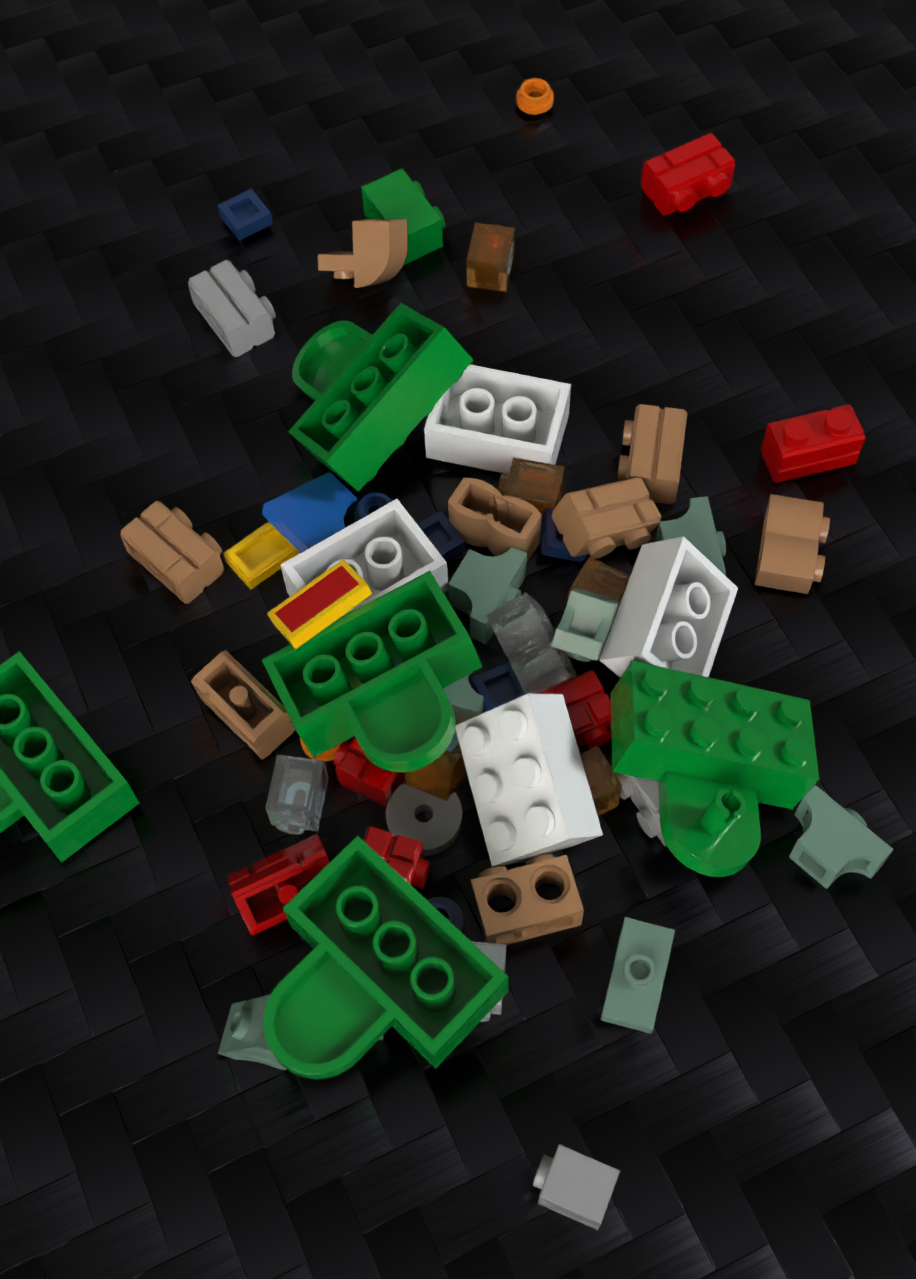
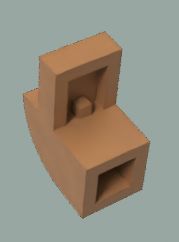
M407 219L352 221L353 252L318 254V271H334V278L337 279L354 278L355 288L387 282L400 271L406 259Z

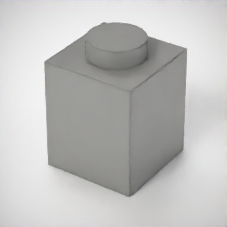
M559 1145L554 1158L544 1154L533 1182L534 1187L542 1190L538 1204L598 1230L620 1170Z

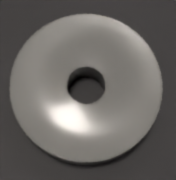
M433 778L412 779L399 786L389 798L386 807L387 828L389 832L396 836H405L423 843L425 856L441 853L449 848L460 834L463 822L460 800L454 790L440 780ZM422 811H428L433 815L432 819L428 822H420L416 819V816Z

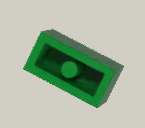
M403 169L361 187L364 215L367 219H407V255L403 265L443 247L442 229L445 228V221L441 211L437 206L432 207L429 204L421 185L417 181L412 182Z

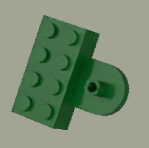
M402 303L398 305L373 335L350 321L334 322L314 334L302 347L295 359L292 370L293 381L315 402L288 432L322 464L359 492L367 482L375 477L378 469L390 455L403 445L407 436L417 424L431 413L435 404L445 392L462 377L463 372L473 362V359L445 327Z
M430 570L337 619L296 650L290 644L262 659L295 730L313 758L355 736L366 757L374 765L391 772L418 770L434 762L444 753L453 738L456 718L453 707L443 688L482 668L469 634Z
M19 651L0 665V833L25 816L62 863L137 806L139 801L125 778Z
M631 660L611 692L612 772L658 781L660 828L664 841L673 855L695 872L712 877H725L739 872L753 858L760 845L761 831L758 803L793 810L819 780L810 700Z
M357 836L283 907L290 926L313 950L271 993L265 1006L263 1029L266 1042L279 1063L290 1072L305 1078L324 1079L345 1072L358 1062L391 1026L436 1069L508 993V976L370 846Z

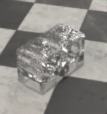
M526 592L486 615L525 694L540 693L578 676L569 657L565 655V651L551 647L555 630L542 605Z

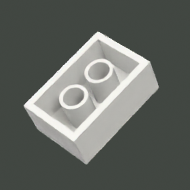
M469 365L463 372L462 377L445 392L428 415L424 428L426 458L526 478V475L542 478L548 477V474L545 472L526 469V465L554 471L569 416L571 384Z
M398 499L393 500L281 564L287 593L289 596H292L344 559L368 584L372 595L343 616L429 570L443 593L448 591L447 562Z
M684 536L643 544L599 660L619 677L622 676L631 660L709 677L738 587Z
M528 693L456 725L455 730L492 867L526 863V861L535 856L552 854L603 835L563 694Z

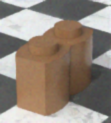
M463 478L448 500L449 521L467 544L488 547L495 556L504 554L512 546L526 552L528 562L540 543L541 513L525 500L511 496H502L495 487L487 482L475 478Z
M770 494L762 528L755 585L808 594L813 581H821L825 556L818 555L819 543H826L830 525V518L823 517L824 503Z

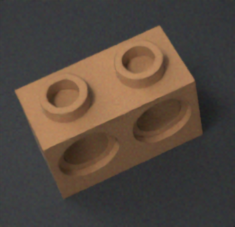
M552 854L538 855L526 861L525 866L507 870L505 866L492 867L479 873V878L471 880L472 898L485 943L508 945L582 925L584 909L567 855L556 858ZM543 884H553L561 890L562 895L554 900H546L537 894L536 889ZM506 896L514 902L515 906L508 912L499 913L492 910L488 903L494 897Z

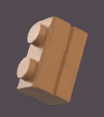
M639 404L636 406L634 421L625 420L622 445L631 447L629 456H620L617 481L636 477L642 478L650 494L649 500H653L654 503L672 505L676 501L687 412L684 409L667 407L660 409L659 406Z
M638 477L567 493L552 511V519L559 533L563 534V541L571 557L590 554L593 559L609 554L617 546L626 545L627 549H635L647 543L651 539L650 533L661 522V515L654 501L649 500L650 494L642 478Z
M155 501L141 513L140 518L136 517L121 530L120 536L127 552L181 601L189 604L203 592L205 586H210L223 574L224 568L220 558L222 549L209 534L203 533L199 536L191 529L193 527L191 521L179 508L175 507L170 511L160 501Z
M226 650L217 655L191 680L201 700L244 742H247L248 746L261 759L270 755L295 730L285 707Z

